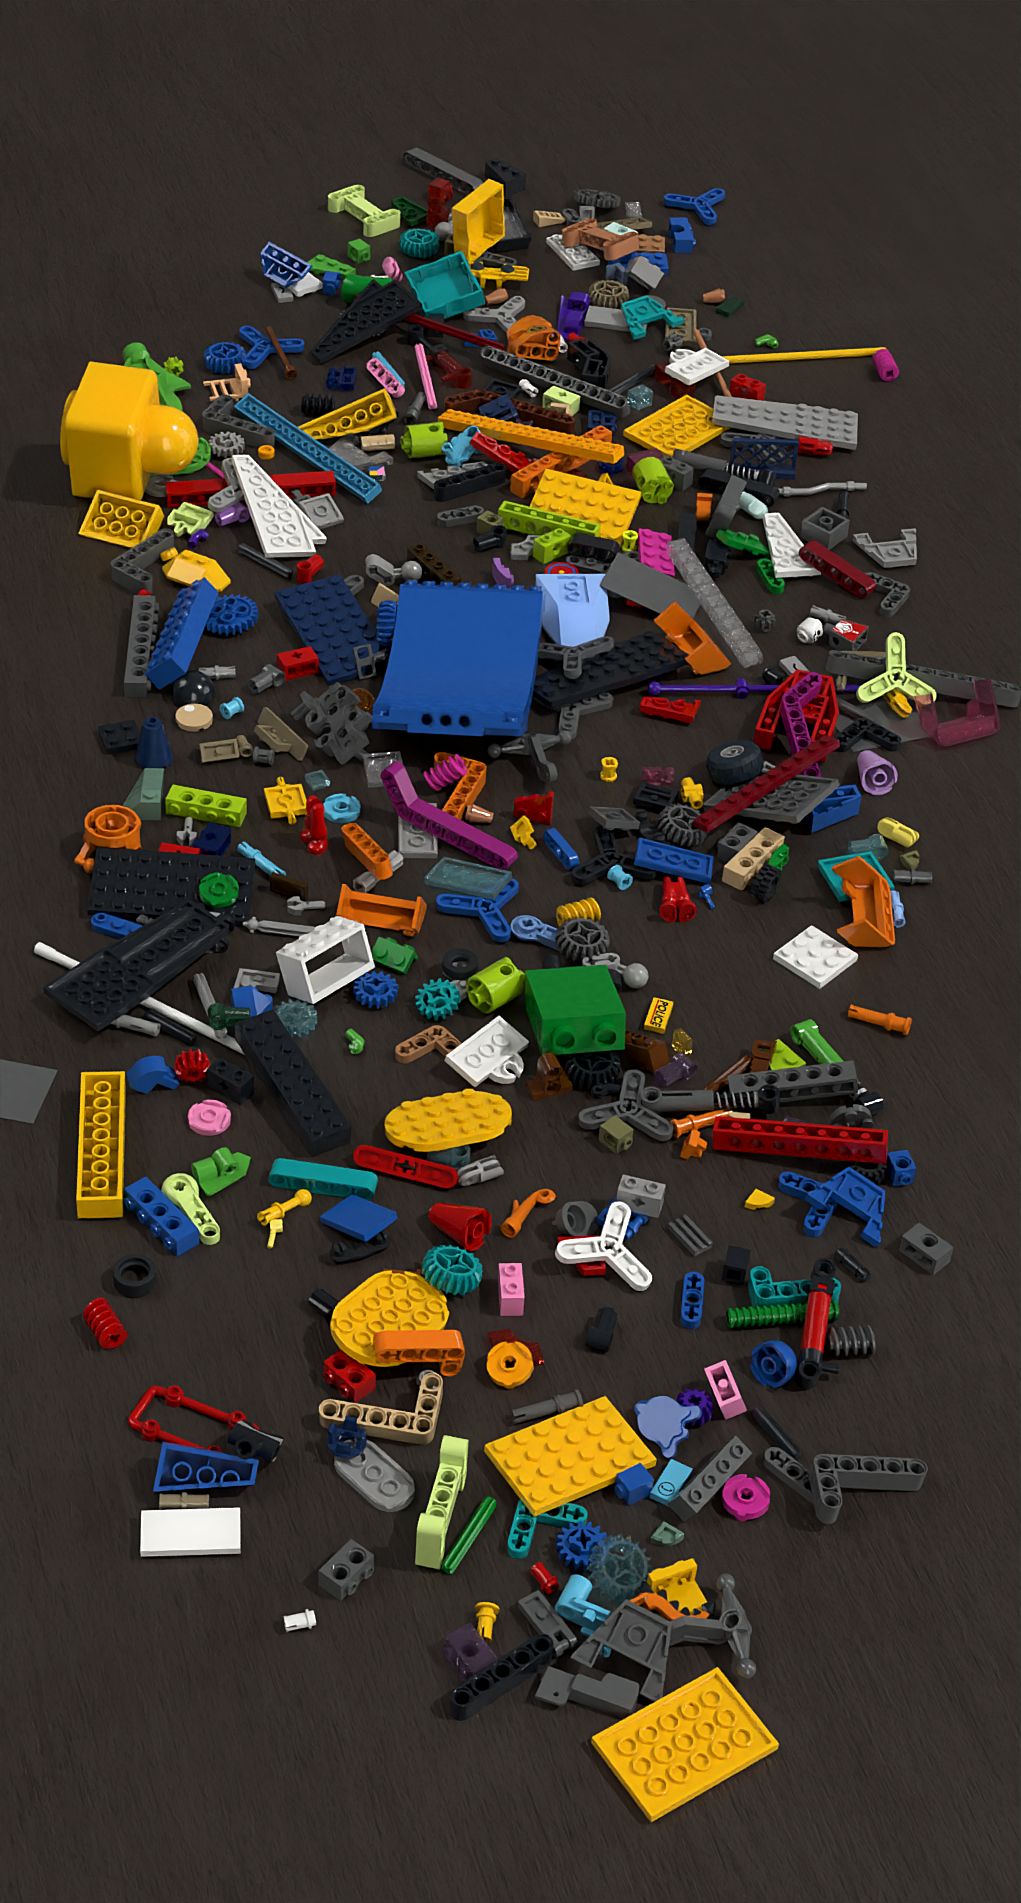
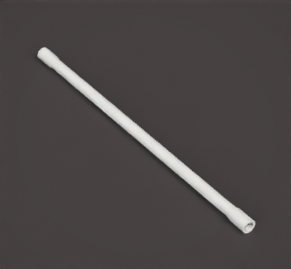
M41 942L37 943L34 948V953L69 969L80 963ZM151 997L140 1003L245 1055L235 1038L229 1035L226 1038L218 1039L212 1027Z

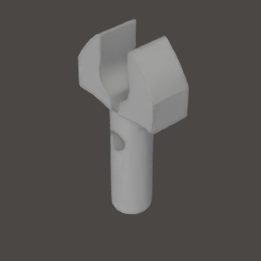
M191 817L185 819L184 831H177V842L182 846L183 840L186 837L189 839V846L197 841V832H192L193 819Z
M300 896L287 900V912L294 916H301L303 910L325 908L324 901L303 902L300 900Z

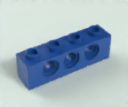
M147 1177L124 1188L125 1199L123 1201L126 1208L130 1211L132 1210L137 1215L138 1220L142 1224L145 1223L155 1237L158 1236L166 1249L179 1256L199 1244V1229Z

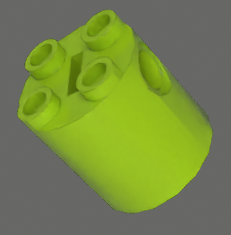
M443 422L406 425L405 435L401 436L400 441L402 449L410 459L446 455L442 450L443 444L448 441L447 434L443 433Z
M647 457L641 459L633 467L632 478L641 492L644 501L664 504L671 495L674 484L663 463L655 457Z
M504 957L468 978L466 989L469 1000L481 1012L491 1013L522 994L524 991L523 982L525 981V974L518 970L508 957Z

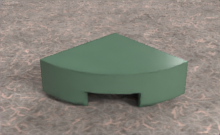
M663 1522L651 1536L650 1543L657 1546H672L684 1539V1533Z

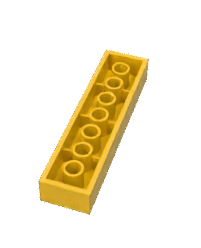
M125 1071L81 1072L76 1198L78 1218L123 1217Z

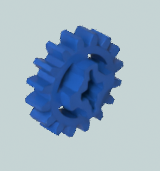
M372 971L370 975L366 972L364 977L359 976L358 981H354L353 994L356 995V1001L361 1000V1005L367 1003L369 1008L373 1005H376L377 1008H380V1005L387 1007L388 1002L394 1003V998H397L398 984H396V979H390V974L384 976L383 971L379 974Z
M579 1521L578 1526L569 1523V1529L562 1528L561 1535L557 1536L556 1552L559 1553V1560H565L566 1567L571 1564L574 1565V1571L582 1567L583 1571L587 1572L589 1566L596 1570L597 1563L603 1565L605 1558H608L610 1541L606 1540V1532L600 1533V1526L592 1528L591 1522L584 1526L582 1521Z

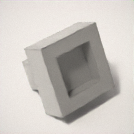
M579 206L581 221L594 218V206Z

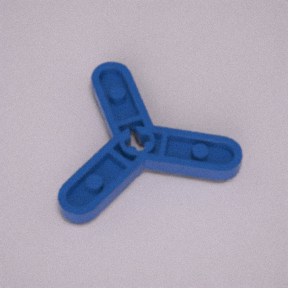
M715 188L698 197L666 194L664 195V204L668 207L675 206L682 209H694L702 222L711 226L717 221V215L711 206L725 198V191Z
M240 327L239 336L253 347L246 354V359H244L245 367L251 370L255 369L270 353H277L271 340L254 327ZM277 339L284 353H300L304 350V341L302 339Z
M504 878L482 897L441 894L436 898V908L443 913L478 916L491 938L496 942L503 943L510 939L511 928L499 909L518 893L519 883L513 878Z

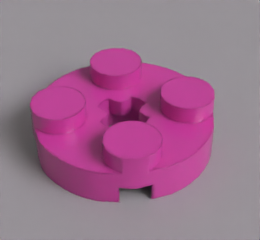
M739 1474L726 1481L721 1500L724 1508L730 1514L734 1515L738 1521L744 1522L748 1519L758 1518L768 1510L770 1490L767 1484L760 1478L755 1477L752 1479L747 1478L746 1474ZM741 1494H744L745 1496L750 1495L751 1497L749 1500H746L741 1498Z

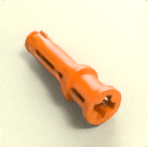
M852 1004L850 1006L851 1011H848L849 1018L885 1026V1029L888 1031L891 1029L903 1032V1035L907 1036L912 1021L910 1017L907 1019L895 1016V1013L887 1015Z
M726 1107L699 1116L690 1114L684 1119H672L670 1123L673 1125V1137L679 1138L682 1134L691 1132L692 1129L698 1131V1129L714 1125L716 1116L728 1117V1112H732V1109L730 1110V1108Z

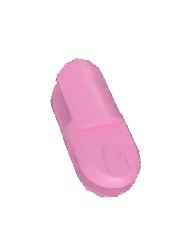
M386 257L382 264L385 274L392 281L400 282L403 277L396 260L392 257Z

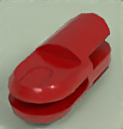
M799 436L798 453L830 455L833 451V445L830 442Z

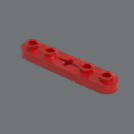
M370 1145L358 1146L353 1153L354 1161L361 1167L434 1186L452 1188L457 1185L459 1180L457 1170L451 1166ZM407 1160L409 1161L408 1164L416 1167L417 1170H407L405 1173L404 1168L397 1166L396 1163H406Z

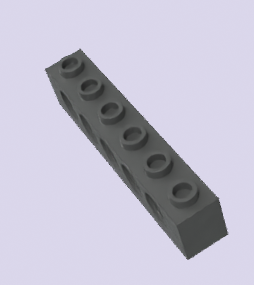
M854 1060L727 1075L729 1094L731 1092L738 1094L739 1091L741 1094H745L746 1091L752 1094L754 1091L757 1092L762 1086L771 1084L779 1089L780 1102L858 1093Z

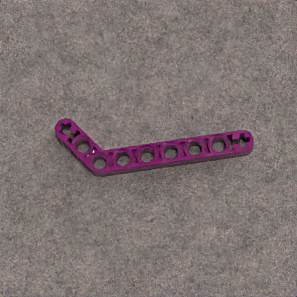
M816 672L807 674L782 696L780 713L792 756L812 744L802 707L816 697L820 691L822 676ZM814 763L798 775L821 777L818 763Z
M392 762L381 772L382 782L400 818L499 870H506L517 860L518 854L513 847L419 799L405 767L400 762Z

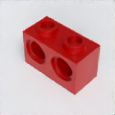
M339 1350L323 1361L324 1379L327 1383L333 1384L344 1398L357 1403L375 1390L376 1374L365 1364L359 1363L342 1350Z

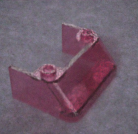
M991 678L973 681L976 699L967 703L966 717L940 724L932 693L914 696L920 725L939 746H951L999 732L1001 723Z

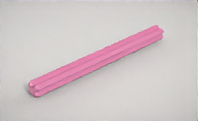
M416 344L414 347L428 407L430 410L436 409L437 402L422 344Z

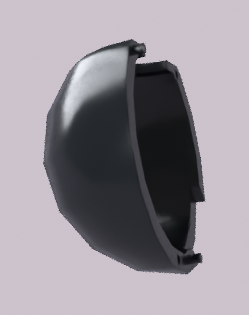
M188 670L186 674L173 681L174 705L179 708L187 704L206 705L213 698L215 699L216 690L214 683L208 675L201 671Z

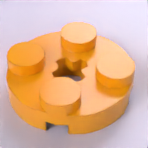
M501 1342L490 1350L487 1357V1370L490 1378L496 1384L504 1386L506 1389H513L523 1384L531 1376L534 1369L531 1352L520 1342ZM507 1360H508L509 1362H512V1361L514 1360V1361H515L514 1367H513V1368H505V1367H506L505 1362H506Z

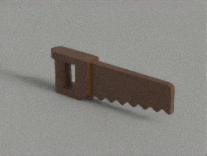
M755 1039L751 1051L752 1061L749 1073L768 1071L775 1054L777 1041L773 1040V1042ZM758 1048L768 1049L770 1052L759 1051Z

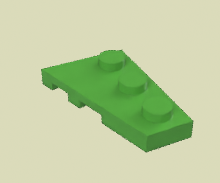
M320 254L307 262L313 266L310 271H314V274L317 275L326 271L340 272L341 279L344 280L347 275L356 274L355 268Z

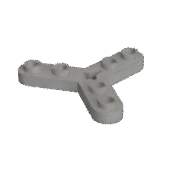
M514 296L499 309L473 308L463 312V319L474 322L497 323L506 332L517 322L514 316L525 308V300L521 296Z
M232 458L224 459L221 466L228 487L209 498L208 508L213 512H222L241 500L245 501L231 461Z

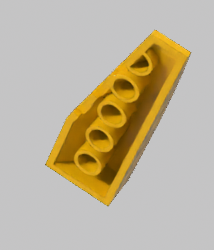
M384 388L298 426V428L315 440H322L368 431L397 418L391 397Z

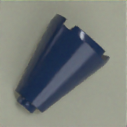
M155 717L146 719L142 725L135 754V762H138L142 769L161 768L163 766L167 768L173 762V753L162 721Z

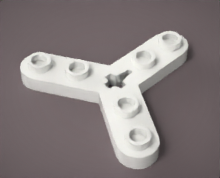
M618 1201L611 1204L600 1237L563 1240L556 1247L555 1256L564 1264L605 1260L635 1290H646L652 1281L651 1273L622 1245L631 1215L629 1206L623 1202ZM605 1246H607V1247L612 1246L613 1248H612V1250H611V1249L606 1250V1249H605Z

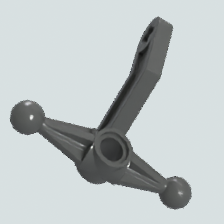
M567 730L561 731L558 735L527 733L501 746L497 743H492L488 746L487 752L492 758L500 756L501 753L531 755L539 779L551 783L557 781V769L554 763L546 760L543 750L558 742L562 745L569 744L572 740V735Z
M724 1573L716 1579V1587L723 1593L720 1619L713 1620L682 1616L670 1621L672 1626L669 1646L684 1640L718 1645L728 1642L739 1660L736 1666L738 1675L741 1678L750 1679L756 1673V1665L749 1659L752 1626L747 1620L745 1610L732 1591L735 1587L733 1576Z

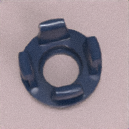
M345 1416L343 1425L335 1427L334 1423L330 1424L327 1446L332 1454L348 1459L360 1455L365 1450L367 1443L366 1430L358 1428L357 1418ZM348 1438L353 1440L356 1445L351 1448L349 1443L339 1441Z

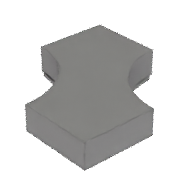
M528 535L527 539L523 542L512 544L510 549L511 560H528V557L533 553L534 539L540 536Z

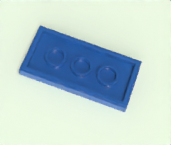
M639 838L634 865L710 884L714 857Z

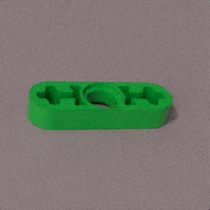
M765 558L759 559L756 570L769 592L772 594L783 593L785 582L782 577L775 578L772 561Z

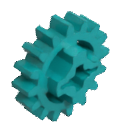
M441 978L435 983L433 980H430V985L424 983V989H418L419 995L415 996L416 1006L421 1015H426L427 1019L434 1016L435 1021L438 1020L439 1016H442L443 1019H446V1014L452 1016V1009L458 1010L457 1004L461 1003L458 989H456L454 983L450 984L448 979L444 983Z

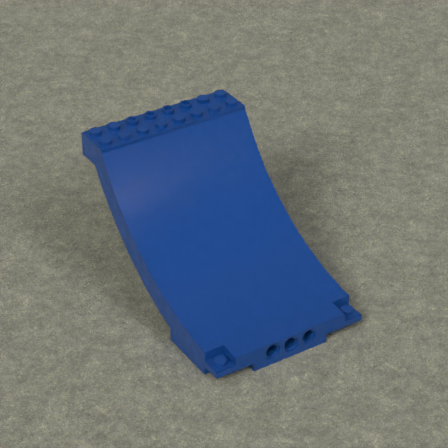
M407 580L405 583L400 584L392 647L383 685L377 700L373 704V714L371 715L373 717L371 721L372 729L483 736L484 734L523 736L527 732L528 715L534 690L542 617L545 611L546 590H542V586H531L529 589H524V585H513L511 588H506L505 584H495L494 587H488L486 583H478L476 586H471V583L465 582L458 583V586L453 585V582H440V585H435V581H425L422 584H418V580Z

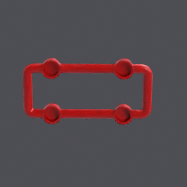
M161 1386L150 1387L128 1417L129 1426L141 1432L142 1438L146 1441L153 1442L159 1439L164 1442L202 1449L207 1448L162 1431L159 1423L155 1420L150 1419L144 1423L138 1421L155 1395L165 1398V1403L169 1407L176 1408L183 1405L228 1424L230 1431L237 1422L247 1421L245 1414L241 1411H234L231 1414L225 1413L184 1396L183 1390L178 1386H170L168 1389ZM252 1423V1425L256 1429L260 1430V1428L257 1425ZM212 1445L208 1448V1450L224 1452L217 1445Z

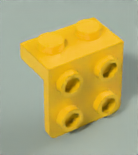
M693 1558L686 1561H678L674 1565L663 1569H655L648 1574L647 1584H649L653 1592L656 1594L660 1590L665 1589L668 1602L674 1600L679 1602V1612L684 1607H687L690 1615H693L694 1608L701 1612V1605L707 1603L695 1581L697 1564Z

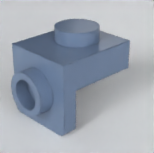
M620 263L606 266V279H615L619 283L627 285L629 275L626 274L625 267Z

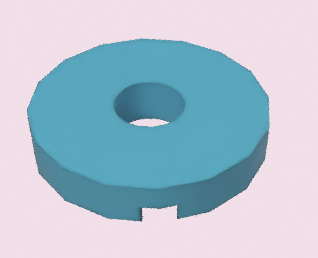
M342 793L327 797L323 804L325 808L324 816L334 823L354 821L359 817L361 811L360 802L355 797L351 796L350 798Z

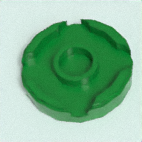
M216 872L205 876L201 880L199 896L210 907H227L238 898L239 886L231 875L227 874L226 876Z

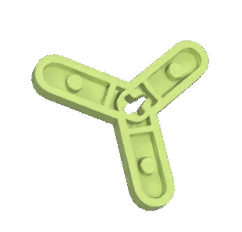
M897 632L890 634L886 639V672L861 685L856 691L857 699L862 703H868L896 688L921 705H931L936 700L935 690L906 672L905 638ZM897 673L899 675V679L897 681H894L893 675Z

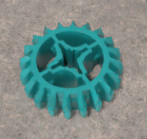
M413 228V230H407L401 234L399 245L401 252L408 255V257L426 258L438 252L439 238L431 230Z
M440 1244L439 1247L433 1246L431 1250H428L421 1268L422 1275L425 1276V1281L430 1282V1286H436L438 1291L443 1290L446 1294L450 1292L453 1295L457 1293L464 1295L465 1293H471L472 1290H476L483 1272L479 1259L474 1258L473 1253H467L466 1249H459L458 1246L452 1247L450 1244L447 1247Z

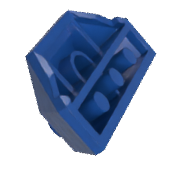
M268 242L260 253L264 275L285 288L302 280L313 267L306 261L271 242Z

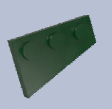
M403 196L391 200V206L400 211V216L411 227L432 218L433 212Z

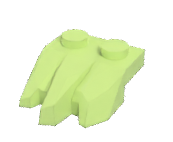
M183 502L178 510L173 509L167 518V523L169 526L175 527L174 533L177 537L186 532L192 535L199 529H205L214 517V514L210 510Z

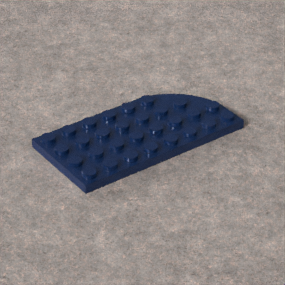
M340 574L274 592L276 601L303 646H311L318 656L319 672L328 686L334 685L336 682L341 683L359 677L353 652L354 647L370 643L372 654H376L379 651V641L377 640L375 629ZM367 647L357 650L359 659L369 656ZM370 664L361 667L362 674L371 668Z

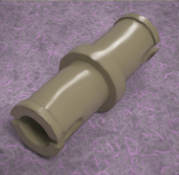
M182 1492V1494L160 1493L159 1510L209 1508V1494L187 1495V1492Z

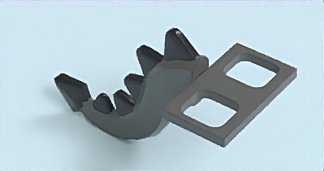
M370 643L353 648L357 670L359 671V680L377 676L375 663L390 657L391 647L381 649L376 654H372ZM367 647L369 656L359 659L357 650ZM370 664L372 674L362 676L361 667Z

